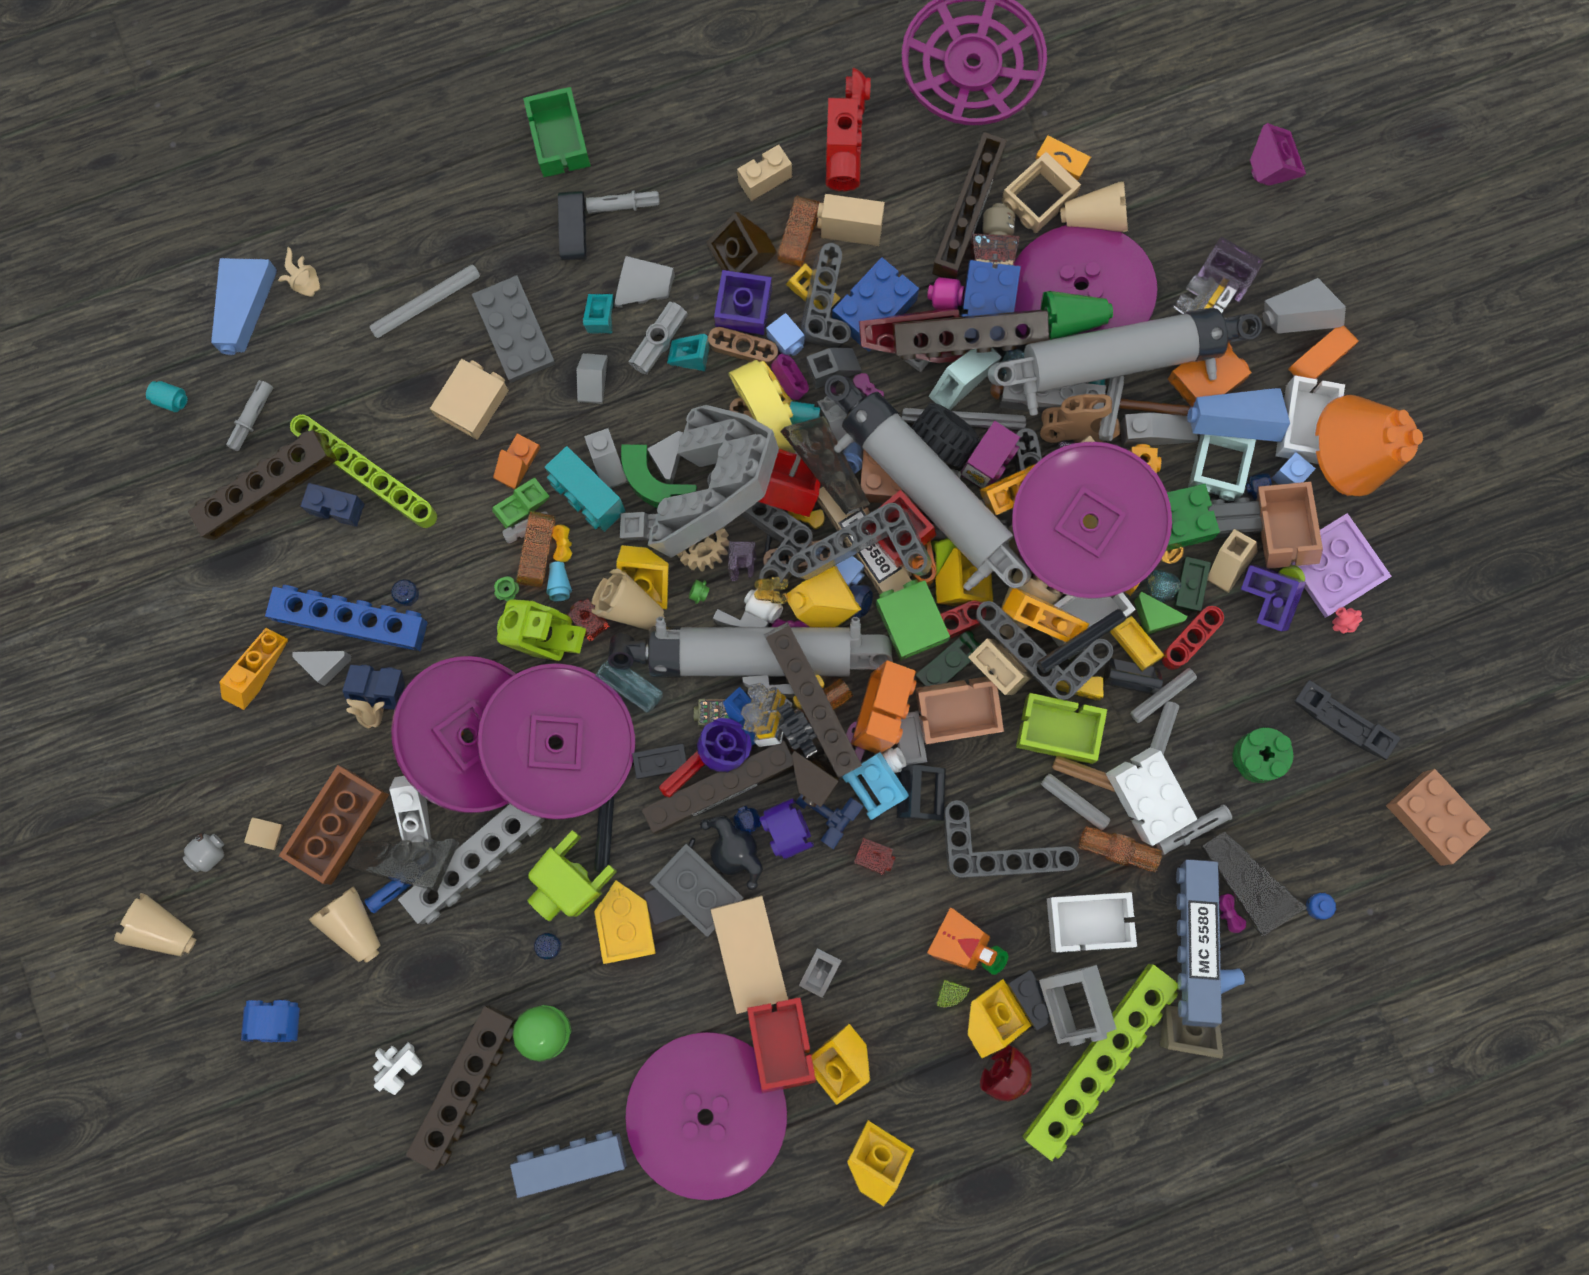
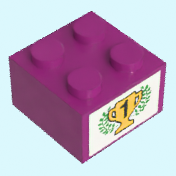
M994 420L961 470V476L981 489L997 482L1006 469L1002 464L1007 466L1020 448L1016 445L1020 437Z

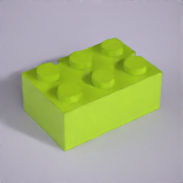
M1029 693L1025 698L1021 718L1024 722L1020 725L1016 748L1093 764L1098 761L1107 709L1083 705L1079 708L1078 713L1074 711L1078 709L1079 703Z

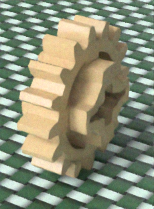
M721 528L690 546V555L688 550L685 549L677 554V556L691 570H695L698 566L701 571H704L706 565L713 569V562L722 563L721 554H728L724 548L730 545L727 539L729 536L728 532ZM714 533H716L717 542L714 541V539H715Z

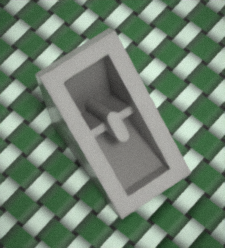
M582 354L577 366L578 402L603 404L607 355Z
M680 431L647 449L650 458L666 484H673L680 455L677 452L680 445L679 440L683 434Z
M345 651L293 652L292 655L318 683L324 686L351 661V655Z
M817 948L799 986L823 998L841 960Z

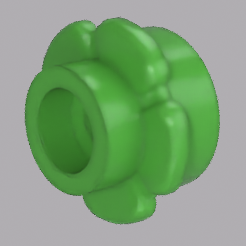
M512 577L500 578L494 585L495 596L499 600L509 601L514 599L515 595L519 592V585L514 582ZM505 587H508L509 590H508V591H504V588H505Z
M695 580L691 588L689 599L694 600L695 604H698L700 600L704 602L708 595L709 587L705 586V580L703 582Z

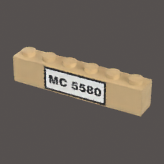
M842 476L820 488L817 502L837 531L870 513L863 501L858 502L854 496L856 491L850 481L847 480L845 482ZM847 536L843 540L848 548L853 544V536ZM876 544L854 555L864 565V572L879 594L891 589L897 592L904 589V584L912 581L910 579L912 574L906 569L904 564L896 568Z

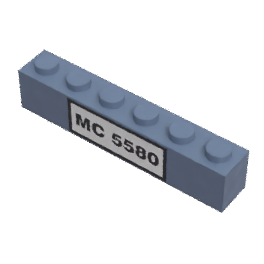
M1185 860L1177 868L1176 881L1180 884L1181 892L1177 895V909L1181 910V920H1178L1177 935L1181 936V946L1178 947L1177 960L1182 964V973L1178 975V989L1182 990V1000L1178 1003V1015L1182 1017V1025L1215 1028L1222 1023L1218 862Z

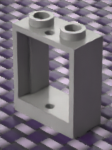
M1097 965L1055 974L1039 980L1058 1044L1069 1042L1070 1046L1085 1043V1038H1091L1092 1042L1108 1038L1106 1033L1116 1029ZM1082 982L1095 1026L1076 1030L1063 986Z

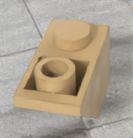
M1234 529L1220 548L1207 581L1229 593L1257 554V542Z

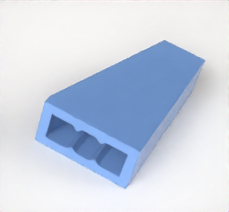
M220 258L211 343L221 353L234 355L235 352H245L276 276L277 269L270 260Z
M1278 388L1197 397L1193 407L1189 408L1187 420L1191 423L1194 434L1282 442L1290 425L1282 391Z

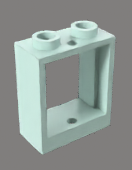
M1200 434L1188 487L1206 483L1209 494L1219 495V498L1226 501L1238 499L1244 493L1256 439ZM1209 443L1243 452L1236 485L1201 476Z

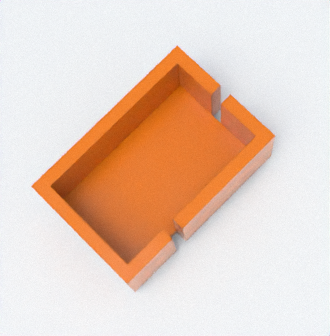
M886 660L871 673L851 745L877 754L879 752L883 753L894 744L899 743L903 733V729L900 728L901 719H905L909 712L908 697L912 695L916 687V680H914L915 670Z

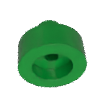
M999 946L991 948L997 952L994 963L991 966L982 963V967L992 975L1001 972L1008 961V953Z

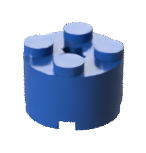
M275 1000L272 1006V1003H263V1001H246L241 1041L253 1042V1039H258L261 1042L297 1041L300 1014L298 1003Z

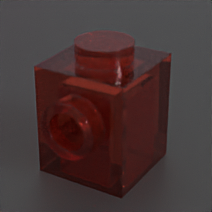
M587 598L584 601H577L570 608L571 612L568 613V616L576 626L586 628L585 637L591 642L606 630L609 624L604 618L592 613L591 609H595V606Z
M863 838L853 864L884 875L885 870L891 871L896 857L891 856L893 849Z

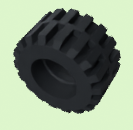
M929 403L911 427L941 460L954 466H962L980 443L977 433L968 423L948 408L936 403Z

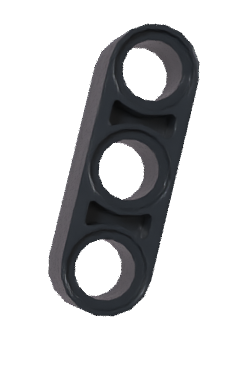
M558 192L560 258L562 261L584 260L587 258L584 192Z

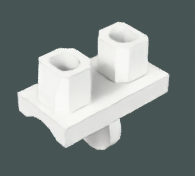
M408 1042L399 1052L393 1046L387 1052L380 1048L375 1052L378 1061L373 1065V1068L379 1073L374 1077L376 1082L374 1087L379 1091L384 1088L395 1095L404 1085V1080L397 1073L403 1068L412 1076L422 1067V1062L415 1054L413 1045Z

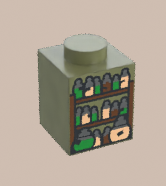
M699 699V706H694V722H698L699 727L704 728L717 718H729L723 704L726 699Z

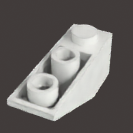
M405 776L395 777L390 787V793L407 861L421 859L428 852L433 855L427 800L414 789Z

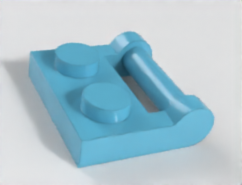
M881 752L861 763L862 766L842 776L846 783L849 782L868 812L866 814L870 820L909 796ZM859 774H862L881 804L876 806L857 777Z

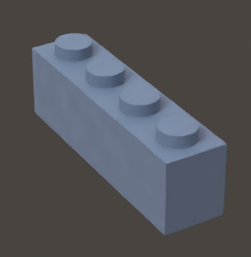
M612 1130L596 1134V1139L586 1142L584 1137L570 1141V1146L560 1149L559 1145L544 1148V1154L533 1156V1152L518 1155L517 1161L510 1165L517 1198L625 1169L627 1163L620 1133L613 1135Z

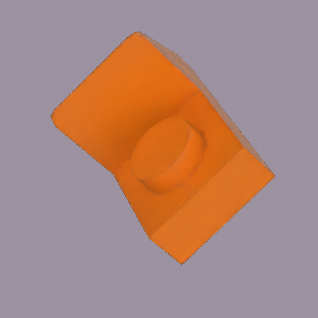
M516 434L507 452L504 450L500 451L493 478L515 490L540 449L539 444Z

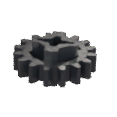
M788 702L777 708L784 719L778 725L793 749L801 747L806 757L816 753L817 749L811 740L817 736L802 711L799 710L794 713Z

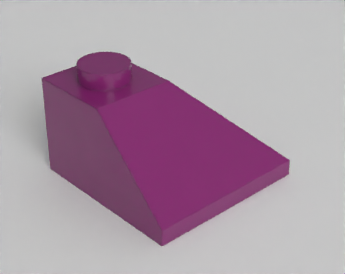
M1268 123L1265 124L1250 159L1253 167L1251 170L1253 178L1259 183L1270 186L1306 175L1291 131Z

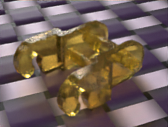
M779 577L755 581L754 586L758 590L755 591L754 597L757 600L771 601V603L777 604L787 602L788 595L786 593L783 594V598H780V593L774 591V589L787 588V579L783 580V584L780 583Z

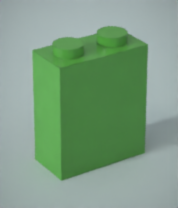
M912 580L903 585L904 589L894 592L893 589L883 592L879 595L880 599H877L876 602L877 609L900 661L946 643L950 638L925 580L919 583L918 580Z

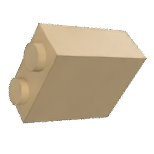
M825 194L824 203L819 202L817 213V228L821 229V238L879 246L885 202Z
M461 359L430 407V410L435 417L478 440L509 390L504 383L505 379L494 372L490 375L483 371L484 368L477 362L471 360L469 363Z

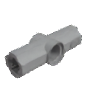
M669 301L656 322L648 327L646 337L629 360V364L638 372L648 375L660 355L669 348L671 339L688 313L680 305ZM656 335L664 336V339L659 342L652 340Z

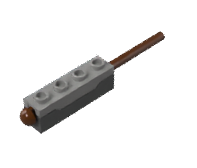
M1023 383L1009 386L991 385L990 393L992 397L999 400V395H1001L999 408L1029 411L1026 395H1024ZM1082 383L1037 392V410L1042 413L1050 407H1061L1062 402L1071 396L1105 394L1106 386ZM1121 399L1119 409L1187 416L1190 406ZM1098 403L1093 409H1101L1105 406V403Z

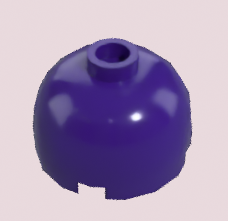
M717 718L703 728L698 739L697 748L702 762L708 768L718 772H729L737 769L747 759L752 747L751 738L748 733L746 735L741 729L742 725L729 718Z

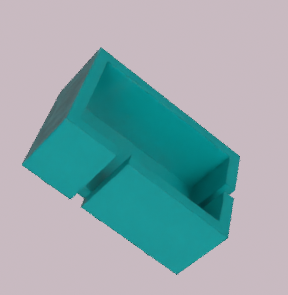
M567 446L545 466L549 474L546 478L551 483L550 485L560 495L565 493L564 496L568 499V503L577 512L582 510V514L586 517L585 520L595 530L599 527L605 532L621 517V513L626 512L620 497Z

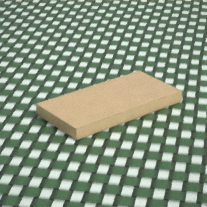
M762 895L710 909L736 1014L747 1012L748 1007L769 1003L772 1005L779 1001L788 1000Z

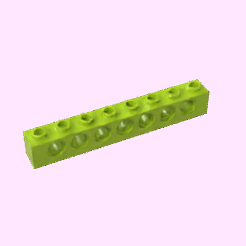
M1154 964L1146 966L1112 1013L1116 1029L1106 1033L1108 1038L1089 1044L1022 1136L1024 1140L1051 1161L1054 1157L1058 1159L1067 1148L1065 1144L1070 1135L1075 1136L1083 1126L1081 1122L1086 1113L1091 1114L1099 1104V1100H1097L1102 1091L1107 1092L1115 1082L1113 1078L1118 1069L1123 1070L1131 1060L1129 1056L1134 1047L1139 1048L1147 1037L1144 1033L1150 1025L1154 1027L1163 1015L1160 1011L1165 1004L1170 1005L1177 997L1178 992L1176 989L1178 988V983ZM1149 990L1154 991L1156 994V1001L1152 1005H1148L1144 999L1146 992ZM1136 1011L1141 1019L1137 1026L1132 1027L1129 1023V1016L1132 1012ZM1118 1033H1121L1125 1038V1043L1121 1048H1115L1113 1045V1038ZM1106 1055L1109 1059V1065L1106 1069L1099 1070L1097 1060L1100 1056ZM1086 1077H1090L1093 1080V1087L1090 1091L1083 1092L1081 1081ZM1070 1099H1075L1077 1102L1076 1111L1072 1114H1067L1065 1103ZM1058 1121L1061 1124V1131L1058 1135L1052 1136L1048 1131L1049 1125L1052 1122Z

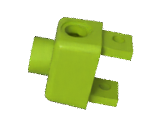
M511 599L507 601L504 613L498 621L497 641L504 646L533 657L559 661L562 659L564 652L580 654L586 628L571 626V618L554 608L534 601ZM549 627H552L551 638L545 642Z
M573 830L556 848L550 847L528 875L530 881L538 889L527 901L549 922L560 911L567 916H579L602 895L600 889L617 872L612 866L608 865L591 882L588 877V871L579 863H572L567 860L564 855L581 838Z

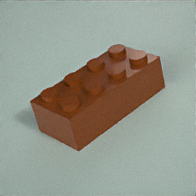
M337 765L279 857L319 882L332 885L389 794L349 769Z

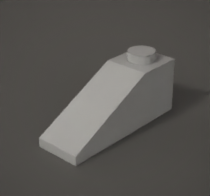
M1160 413L1126 414L1120 422L1122 448L1135 447L1138 444L1153 446L1198 441V435L1192 432L1191 423L1188 422L1187 416Z

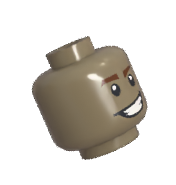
M994 204L983 214V234L986 236H1002L987 238L1005 242L1007 238L1014 234L1015 213L1007 208L1005 204Z

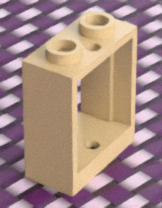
M1045 152L1004 189L1002 201L1007 208L1011 209L1020 218L1026 228H1031L1037 233L1061 211L1060 208L1065 207V202L1077 196L1081 184ZM1039 174L1044 176L1063 194L1040 217L1033 213L1016 196Z
M986 639L968 657L1004 695L1016 694L1032 678L994 639Z

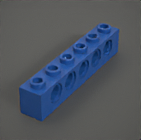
M283 585L282 588H272L265 617L272 621L421 651L428 622L418 612L406 610L405 614L398 613L396 608L381 605V609L371 607V603L357 600L356 604L347 602V598L332 595L331 599L322 597V593L313 590H307V594L298 592V588L289 585ZM302 601V609L294 612L295 604ZM327 606L328 611L326 615L319 617V610ZM352 611L351 620L343 622L344 614ZM376 616V625L368 628V620ZM396 622H402L401 630L393 633L392 626Z

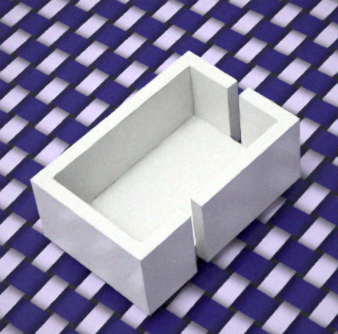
M1294 376L1286 385L1284 396L1290 425L1282 442L1277 443V457L1289 459L1297 452L1307 462L1319 464L1316 451H1320L1319 436H1315L1317 422L1328 403L1335 398L1344 396V384L1322 381L1313 390V393H1309L1317 385V379Z
M1123 593L1116 595L1113 599L1111 597L1085 599L1066 595L1054 604V606L1089 623L1088 628L1117 609H1121L1126 618L1135 610ZM1051 636L1059 647L1066 643L1065 641H1062L1056 637ZM1082 650L1078 651L1077 653H1075L1074 655H1072V656L1069 657L1068 659L1070 660L1071 658H1073L1075 655H1077V654H1078L1079 652H1081Z
M1150 747L1131 758L1132 764L1124 762L1106 773L1128 816L1134 818L1131 821L1143 842L1153 846L1197 820L1160 750Z
M1132 892L1047 898L1052 952L1137 947L1135 922L1124 923L1125 917H1134Z

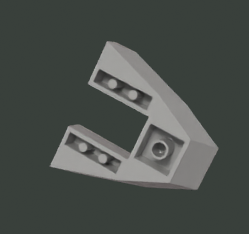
M709 405L691 409L686 418L687 424L684 433L679 440L680 445L677 454L699 467L716 464L711 473V482L706 490L662 499L657 508L658 514L655 523L650 530L648 546L672 558L725 527L762 499L766 494L779 451L772 429L748 415Z

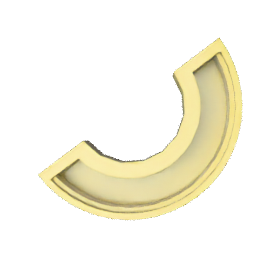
M754 360L729 372L728 374L738 395L745 402L752 418L773 430L779 449L791 453L799 451V444L802 443V440L790 421V418L793 417L792 411L787 403H782L779 396L782 394L781 388L776 380L771 381L764 361Z

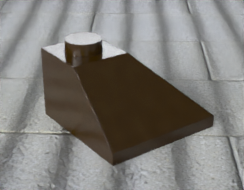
M734 212L706 242L721 270L750 274L762 268L777 253L767 233L739 212Z
M799 748L792 754L798 791L803 795L802 799L812 807H816V805L822 807L843 777L838 778L833 768L813 754L806 757L802 749Z

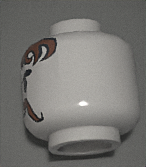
M201 833L184 847L185 856L183 860L195 872H208L224 858V851L222 849L224 843L215 834L209 836Z

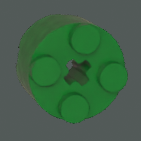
M1259 728L1247 733L1235 744L1233 749V763L1235 767H1237L1246 780L1254 783H1265L1284 776L1293 762L1291 740L1278 730L1272 728ZM1263 751V754L1266 755L1265 760H1263L1262 755H1259V752Z

